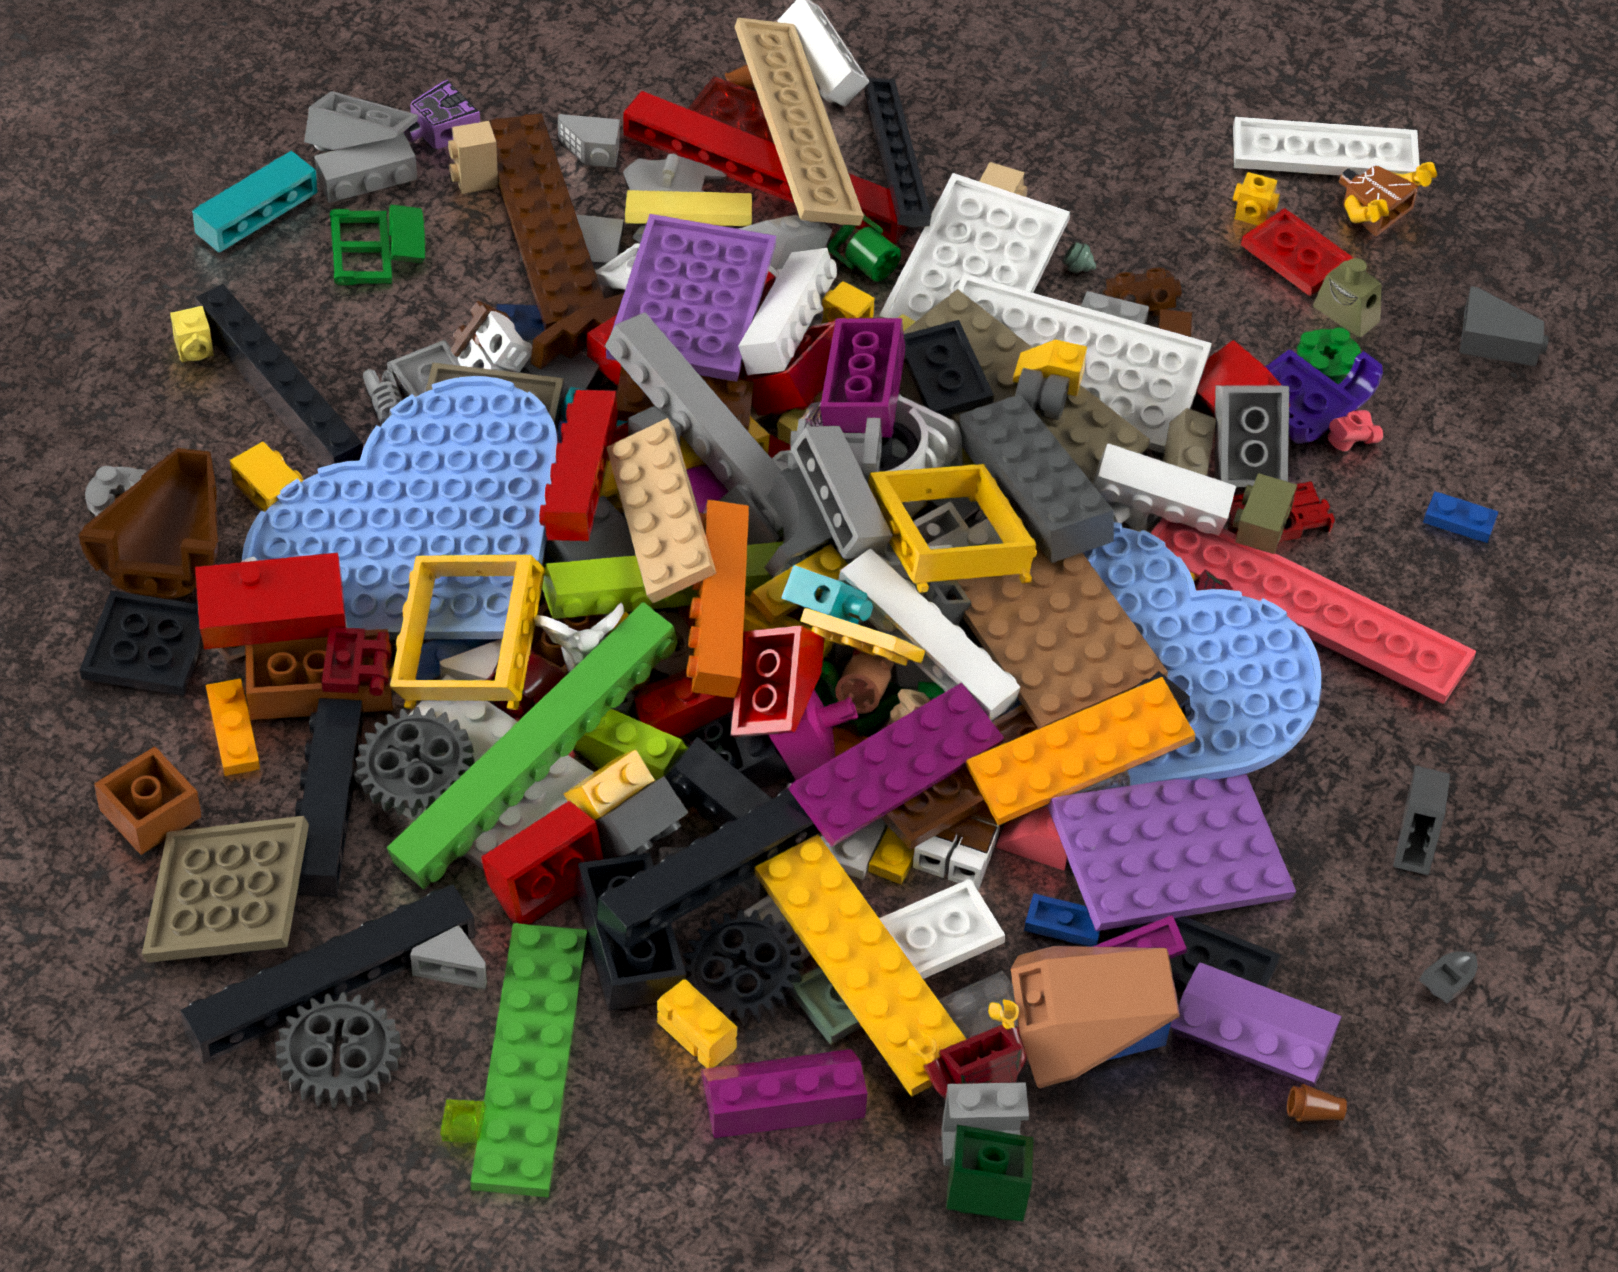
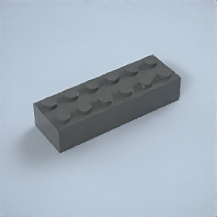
M1021 394L960 414L962 448L975 465H985L991 476L995 478L1004 496L1008 498L1017 516L1021 518L1029 535L1034 538L1036 544L1051 563L1114 542V513L1112 507Z

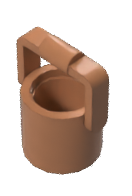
M866 653L854 655L848 661L835 690L838 701L851 697L858 714L873 711L878 706L891 679L890 669L893 667L894 662L878 655L872 656Z

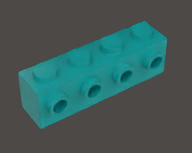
M293 151L286 153L193 209L195 233L217 252H222L317 194L316 170Z

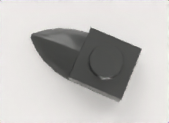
M1470 952L1448 953L1428 967L1419 978V981L1429 988L1433 995L1441 998L1448 1004L1467 988L1476 975V955Z

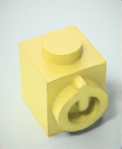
M203 306L170 313L174 341L182 363L199 361L206 357L214 356L210 327Z

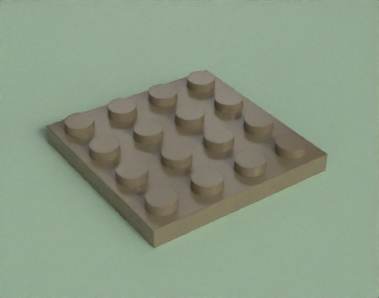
M304 816L167 832L142 951L146 961L149 963L286 948L289 941L309 828L306 818Z

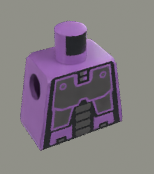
M445 80L412 101L410 105L411 113L418 115V121L403 133L409 142L423 137L433 148L440 149L448 146V141L453 140L452 127L479 123L480 112L448 80Z

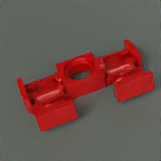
M1312 481L1297 484L1293 506L1287 519L1290 528L1283 530L1279 542L1301 538L1303 530L1326 526L1328 533L1331 532L1335 522L1333 513L1328 514L1330 505L1326 499H1322L1320 503ZM1244 494L1234 495L1229 512L1230 522L1227 529L1236 535L1238 529L1233 528V522L1238 508L1244 509L1246 506L1242 504Z

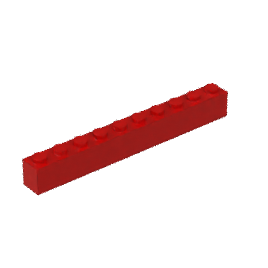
M641 91L623 112L624 136L669 154H676L677 156L705 164L727 174L726 177L795 204L774 143L644 91ZM848 173L863 214L884 230L882 235L896 245L908 229V226L898 225L890 190ZM862 220L860 226L855 228L861 230L870 225Z

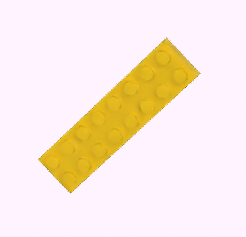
M816 835L755 867V876L911 1097L933 1086L923 1067L926 1064L924 1058L910 1051L907 1044L908 1039L915 1040L920 1050L925 1045V1038L922 1036L921 1031L934 1037L937 1043L934 1054L937 1058L940 1057L939 1050L966 1040V1038L820 836Z

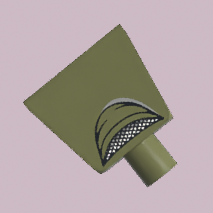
M1353 258L1342 262L1328 273L1313 303V307L1361 338L1380 322L1382 285L1378 279L1366 272L1367 264L1364 260Z

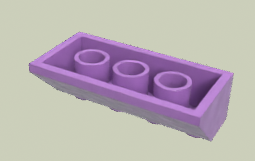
M1199 962L1179 1003L1180 1017L1173 1020L1170 1027L1172 1032L1315 1088L1342 1016Z

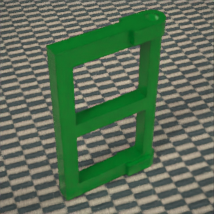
M331 210L329 216L332 233L334 283L336 285L392 284L387 211ZM340 223H379L380 241H341ZM342 253H381L383 271H343Z

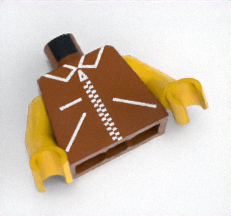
M1426 162L1419 165L1416 171L1406 174L1393 173L1380 166H1372L1361 175L1350 168L1346 169L1339 179V184L1347 189L1343 206L1351 222L1355 224L1361 223L1374 236H1378L1413 209L1418 186H1429L1432 178L1438 176L1433 162Z

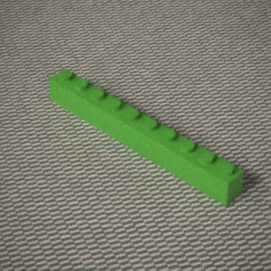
M642 602L387 847L393 864L423 890L431 882L438 881L446 872L447 867L457 857L465 855L472 847L473 842L483 832L491 830L496 825L499 817L509 807H513L521 801L529 787L546 777L550 767L559 758L567 756L574 749L576 742L586 732L593 731L599 725L601 718L611 708L618 707L625 699L626 694L636 684L644 682L650 675L651 669L662 659L665 660L672 655L678 644L674 626Z

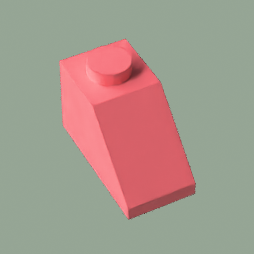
M1048 807L1033 810L1007 821L996 845L998 849L1065 871L1069 861Z

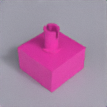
M814 690L795 733L769 734L795 780L800 779L835 758L833 726L857 719V710L851 697L824 707Z

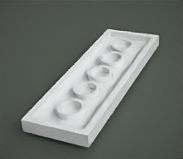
M1235 117L1234 168L1341 176L1348 168L1361 175L1372 166H1380L1393 173L1406 174L1416 171V168L1420 165L1417 130Z

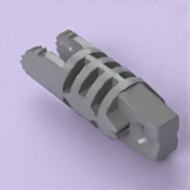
M367 369L363 372V379L378 420L383 424L392 415L390 410L402 401V397L391 370L384 371L381 379L382 382L380 383L375 370Z

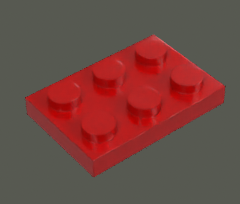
M1283 208L1243 235L1241 241L1242 247L1309 296L1320 290L1328 273L1342 262L1353 259L1351 255L1286 208Z

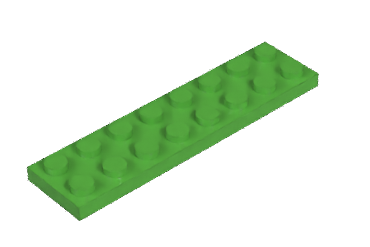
M513 923L470 1182L471 1190L549 1197L587 944V930Z

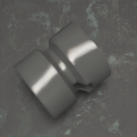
M1024 367L1018 381L1015 396L1021 394L1033 411H1040L1041 416L1060 420L1067 398L1070 378L1055 374L1045 378L1042 371Z

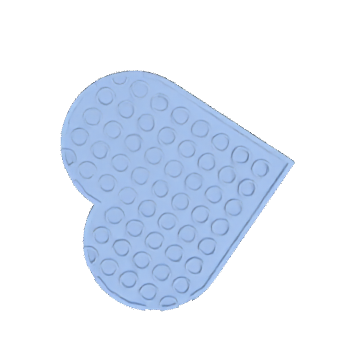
M469 376L448 379L432 384V390L424 392L417 397L411 394L390 410L392 415L381 427L376 425L363 448L359 461H346L317 469L318 474L302 482L297 478L280 490L281 493L277 496L278 501L265 512L260 511L251 525L244 543L242 560L255 557L259 561L338 552L347 627L365 628V630L388 629V633L391 636L390 640H396L401 632L403 622L402 610L404 603L407 601L410 587L409 574L410 571H413L416 556L532 555L539 563H543L547 537L546 527L541 526L539 522V511L541 505H546L545 487L546 484H551V464L557 463L556 445L560 443L555 424L544 404L530 391L526 393L516 388L514 383L486 376ZM454 576L435 579L424 639H503L514 576Z
M1114 522V542L1083 552L1168 671L1167 678L1190 696L1191 715L1186 719L1195 733V741L1129 769L1123 775V778H1119L1116 782L1107 778L1073 794L1171 779L1198 780L1200 778L1215 780L1243 775L1275 762L1289 752L1303 738L1310 728L1319 707L1321 668L1312 640L1302 626L1299 627L1287 616L1285 610L1264 598L1259 601L1242 596L1240 591L1225 589L1196 591L1189 569L1180 556L1177 557L1166 547L1164 541L1145 530L1137 532L1132 529L1123 528L1122 523ZM1018 698L1016 699L1015 705L1012 708H1010L1007 712L1022 705Z

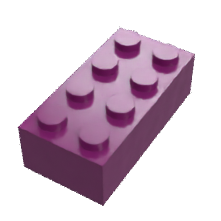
M836 318L820 405L823 426H840L843 433H865L867 418H881L882 437L892 438L905 355L902 318Z

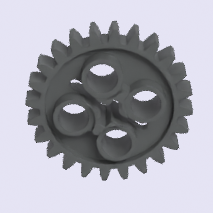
M415 707L413 715L410 716L407 715L403 708L400 710L399 719H395L392 715L388 714V724L384 726L378 722L374 723L377 734L366 732L367 744L358 746L361 756L356 758L359 769L357 770L359 781L362 782L363 791L365 794L370 793L373 804L381 801L385 812L394 805L397 816H401L405 808H409L412 817H415L418 808H423L425 811L475 763L472 754L474 749L472 742L469 741L467 730H461L457 719L450 722L446 712L436 718L434 708H430L426 715H421L419 707ZM410 738H416V739H415L414 741H412V742H405L406 740H408V739H410ZM439 753H446L441 757H435ZM390 766H396V767H395L394 769H392V770H385L386 768H388V767H390ZM419 781H427L422 785H415Z
M342 992L339 1000L333 1001L328 993L325 994V1003L319 1004L312 998L310 999L311 1009L307 1010L304 1007L298 1006V1019L287 1016V1028L279 1029L280 1041L275 1042L277 1067L281 1068L282 1080L289 1081L291 1092L300 1089L302 1100L308 1099L313 1094L315 1095L317 1106H320L324 1099L328 1098L332 1108H335L338 1100L344 1098L346 1104L350 1107L352 1106L353 1096L357 1095L365 1102L367 1101V1090L370 1089L379 1094L381 1092L379 1081L390 1083V1071L398 1070L397 1058L401 1057L400 1033L396 1031L395 1020L387 1019V1010L385 1008L376 1011L374 1000H370L365 1005H362L361 995L357 994L352 1002H349L346 999L345 992ZM343 1022V1044L340 1046V1073L338 1077H333L335 1071L334 1055L337 1053L338 1023ZM321 1031H325V1032H326V1033H324V1034H319V1035H318V1034H315V1033L321 1032ZM358 1032L364 1033L363 1035H353ZM315 1064H324L320 1067H311ZM353 1065H362L359 1068H350Z

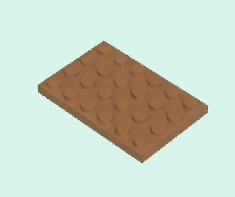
M1036 544L1037 554L1036 557H1033L1030 575L1032 580L1030 583H1021L1019 574L946 580L958 581L971 601L968 610L964 611V620L985 651L990 655L992 661L1003 671L1009 672L1015 678L1017 684L1021 686L1017 698L1038 729L1132 690L1142 680L1150 679L1158 671L1166 677L1168 676L1166 668L1083 553L1051 563ZM952 595L951 600H957L956 596Z

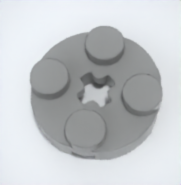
M100 467L96 471V476L88 483L85 491L89 512L91 511L96 517L115 502L116 494L124 493L141 480V476L147 471L131 467Z

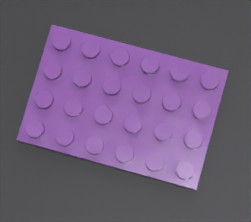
M649 214L613 329L616 324L646 312L699 375L737 382L743 362L738 346L756 316L775 250L776 236ZM606 348V358L616 360Z
M1247 774L1215 780L1200 778L1198 780L1171 779L1059 796L1052 798L1050 803L1047 804L1096 931L1154 922L1173 915V918L1287 900L1291 899L1296 893V889Z

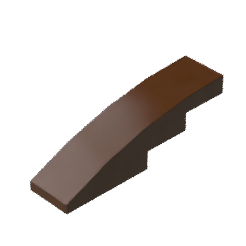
M624 293L584 307L554 323L533 339L530 364L542 369L560 353L572 359L587 346L588 332L618 314Z

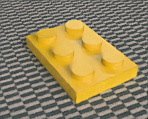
M804 608L800 620L812 626L811 631L822 636L827 641L842 646L848 645L872 656L878 655L903 666H907L908 660L921 664L925 654V650L898 637L808 608Z

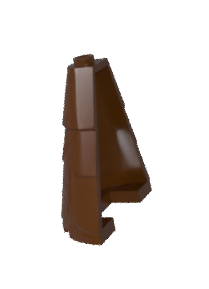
M177 448L141 476V480L117 497L115 502L93 518L80 531L78 537L85 557L96 571L101 569L112 579V585L127 593L173 599L191 593L197 586L195 567L214 565L219 546L216 509L217 491L211 452Z

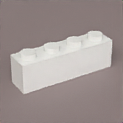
M796 0L777 20L780 23L795 25L815 83L820 86L819 93L829 103L835 101L846 107L870 82L820 6L810 0Z
M1107 444L1093 482L1095 488L1106 501H1116L1131 506L1137 511L1149 512L1164 517L1170 522L1182 523L1197 528L1200 532L1212 533L1218 536L1228 519L1236 489L1235 485L1111 444Z

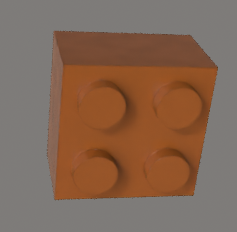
M155 746L94 783L99 810L140 855L165 841L167 832L182 830L202 817L198 791Z

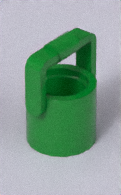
M864 215L862 220L870 226L859 230L852 237L846 248V258H844L837 252V249L847 240L857 225H842L829 243L828 251L851 270L857 267L873 281L879 282L889 277L900 261L901 251L899 247L882 235L884 230Z

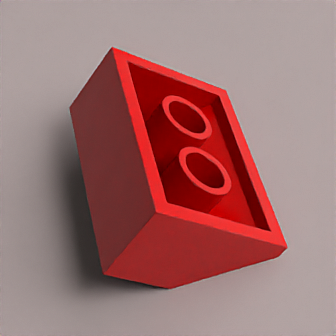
M687 669L639 689L635 697V703L641 722L679 738L733 711L734 698L691 692L692 677H687Z
M570 800L481 856L487 884L511 922L519 924L533 923L576 894L574 886L578 863L604 859L596 821Z

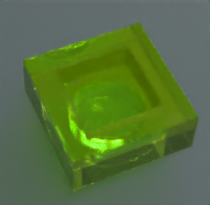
M446 1099L440 1131L442 1140L477 1143V1140L480 1141L486 1112L485 1102Z

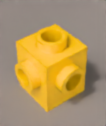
M1247 172L1243 184L1237 183L1234 191L1233 201L1237 202L1235 219L1254 225H1260L1266 221L1270 212L1276 211L1279 203L1280 194L1275 193L1278 180Z

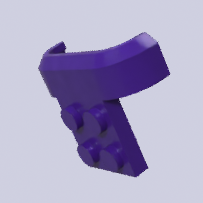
M1290 349L1265 366L1281 385L1289 386L1288 438L1296 444L1316 440L1330 430L1329 425L1333 419L1347 416L1349 412L1356 411L1364 405L1378 388L1383 375L1382 364L1364 351L1356 356L1350 372L1339 384H1336Z

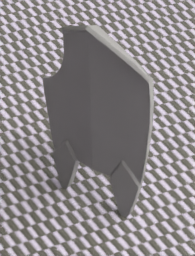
M669 154L663 160L638 158L623 171L629 189L639 191L705 192L702 191L705 179H725L727 174L710 166L677 156L676 154Z

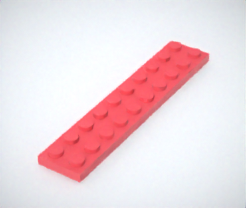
M1162 517L1151 532V534L1164 541L1166 547L1177 557L1180 556L1189 572L1194 573L1195 579L1206 569L1216 578L1227 580L1234 591L1242 592V596L1259 601L1264 598L1276 604L1287 612V616L1292 621L1305 629L1311 640L1443 705L1474 660L1475 650L1276 553L1272 554L1235 543L1237 535L1224 528L1218 536L1212 533L1200 532L1197 528L1182 523L1170 522Z

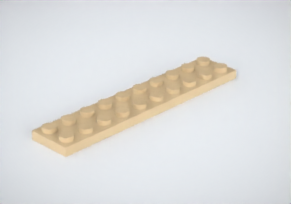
M738 17L735 30L800 219L809 222L860 226L864 215L795 25Z

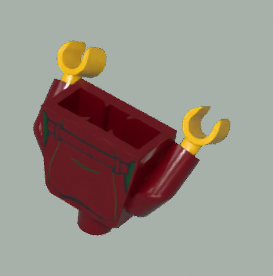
M1003 999L1004 1013L999 1003H990L988 1010L990 1017L993 1020L1002 1022V1025L939 1050L940 1057L936 1058L934 1054L937 1043L934 1037L921 1031L922 1036L925 1038V1045L920 1050L915 1040L908 1039V1048L911 1052L924 1058L926 1064L923 1067L933 1087L945 1100L948 1084L1016 1083L1017 1076L1027 1061V1056L1020 1036L1019 1026L1015 1027L1014 1021L1019 1015V1008L1013 1001Z

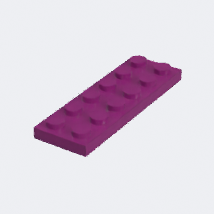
M961 682L791 784L789 791L830 846L833 847L965 767L967 759L998 747L1005 738Z

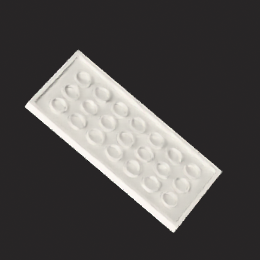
M962 274L957 289L1033 348L1052 340L1087 346L1085 370L1080 385L1150 439L1147 449L1164 453L1169 422L1186 408L1191 409L1212 343L975 276Z

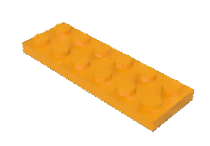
M1160 677L967 759L966 764L997 825H1000L1049 804L1052 798L1073 794L1194 742L1195 733L1163 677Z

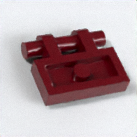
M329 627L321 683L322 692L359 693L360 682H368L371 695H383L384 686L389 681L387 661L391 659L393 649L390 644V634L378 632L376 640H366L365 628ZM363 657H371L373 665H362Z

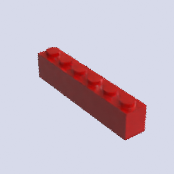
M576 390L573 403L567 404V423H562L561 427L562 443H557L556 445L557 463L551 464V484H546L545 487L546 505H541L539 511V522L541 526L546 527L547 540L589 541L609 460L607 447L613 444L619 419L616 391Z

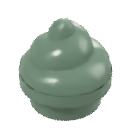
M1075 241L1062 260V263L1067 266V270L1073 273L1088 272L1091 269H1096L1090 246L1085 243L1079 244Z

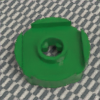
M1341 327L1334 328L1333 330L1319 329L1304 332L1300 337L1296 351L1297 355L1336 384L1341 383L1354 364L1356 356L1361 353L1358 344L1354 339L1350 338L1349 331ZM1323 354L1334 356V358L1329 359L1327 356H1324Z

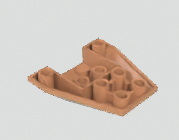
M1051 946L1017 956L1011 967L1015 1004L1019 1008V1015L1017 1017L1019 1032L1038 1088L1076 1079L1180 1017L1167 948Z

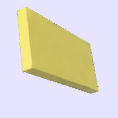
M627 190L625 223L646 224L649 214L718 226L746 227L752 225V193Z

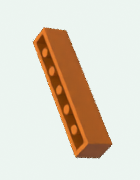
M707 500L704 512L699 513L716 574L691 585L692 590H697V598H692L690 607V618L695 619V626H691L688 639V647L694 648V655L689 656L686 675L687 677H692L691 692L734 698L741 680L749 506Z

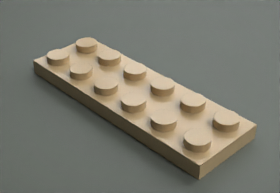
M666 418L608 446V455L646 594L651 602L655 603L716 574L675 429L670 420Z

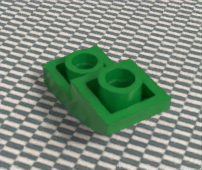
M391 204L389 207L391 260L422 264L425 260V231L422 208Z

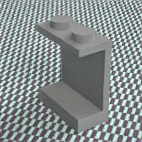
M1026 1082L947 1085L941 1131L944 1166L951 1165L957 1124L1020 1135L1021 1121L1029 1120Z

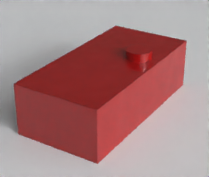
M338 552L195 567L199 629L204 650L328 637L329 627L346 628L342 573Z

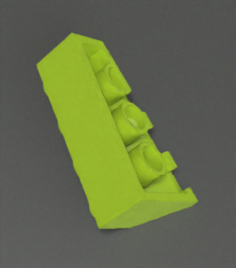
M610 709L601 718L599 725L593 731L586 732L576 742L574 750L600 769L616 757L636 749L656 781L667 773L686 746L677 737L614 709Z

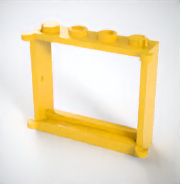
M984 464L870 473L868 486L893 535L889 543L912 582L917 583L919 593L927 592L929 589L927 582L1019 574L1021 583L1031 582L1030 569L1033 557H1036L1037 554L1035 549L1036 542L1034 538H1031L1021 518L1017 516L1008 498L1004 496L995 478L991 476ZM968 497L970 502H978L1003 543L930 549L902 502Z
M441 555L415 557L413 571H410L409 574L410 587L408 597L402 610L403 622L401 632L396 639L397 652L395 662L389 674V678H391L390 687L405 700L404 708L414 709L416 700L508 701L507 708L509 710L518 709L519 701L522 699L534 634V617L537 616L545 568L532 555ZM454 576H514L495 681L416 680L435 579Z

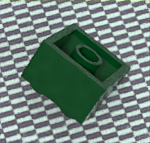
M957 1124L948 1178L946 1209L957 1210L965 1214L974 1213L996 1217L1001 1220L1024 1222L1032 1186L1033 1137Z

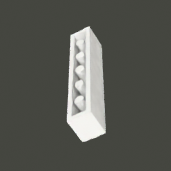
M827 248L791 252L738 346L747 375L785 371L814 315L820 308L825 294L837 276L836 263L833 259H830Z
M869 548L840 570L838 581L867 593V600H870L873 605V610L868 620L878 630L925 650L922 663H914L945 692L962 682L991 721L999 718L1015 705L1021 687L1017 684L1015 678L993 662L990 655L984 649L978 648L967 638L965 632L959 626L953 625L942 615L940 609L934 603L928 602L916 590L912 582L903 579L891 567L887 559L877 555Z

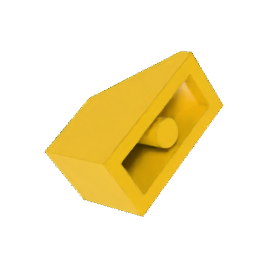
M1052 340L1020 353L1012 382L1018 383L1022 369L1025 367L1042 371L1045 378H1048L1051 374L1070 378L1067 394L1077 396L1085 370L1087 346Z

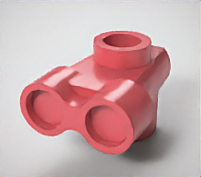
M1367 410L1349 412L1347 416L1333 419L1329 425L1331 431L1328 434V440L1335 448L1341 451L1350 450L1355 442L1364 441V444H1374L1381 442L1383 439L1382 428L1372 423L1371 414Z

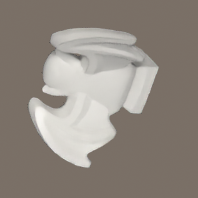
M621 602L613 612H610L594 627L582 631L571 629L568 625L546 616L537 615L534 617L536 626L544 629L554 643L562 646L565 664L570 672L606 638L608 632L614 628L624 614V607Z

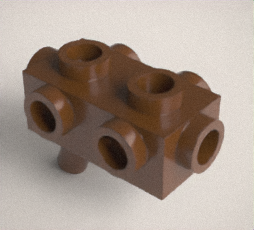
M1156 267L1148 269L1147 273L1135 275L1132 272H1121L1116 274L1115 278L1106 279L1107 290H1103L1102 295L1124 300L1127 295H1134V300H1128L1129 302L1149 306V314L1159 316L1160 309L1168 310V308L1176 307V299L1181 298L1182 289L1179 279H1175L1169 270Z

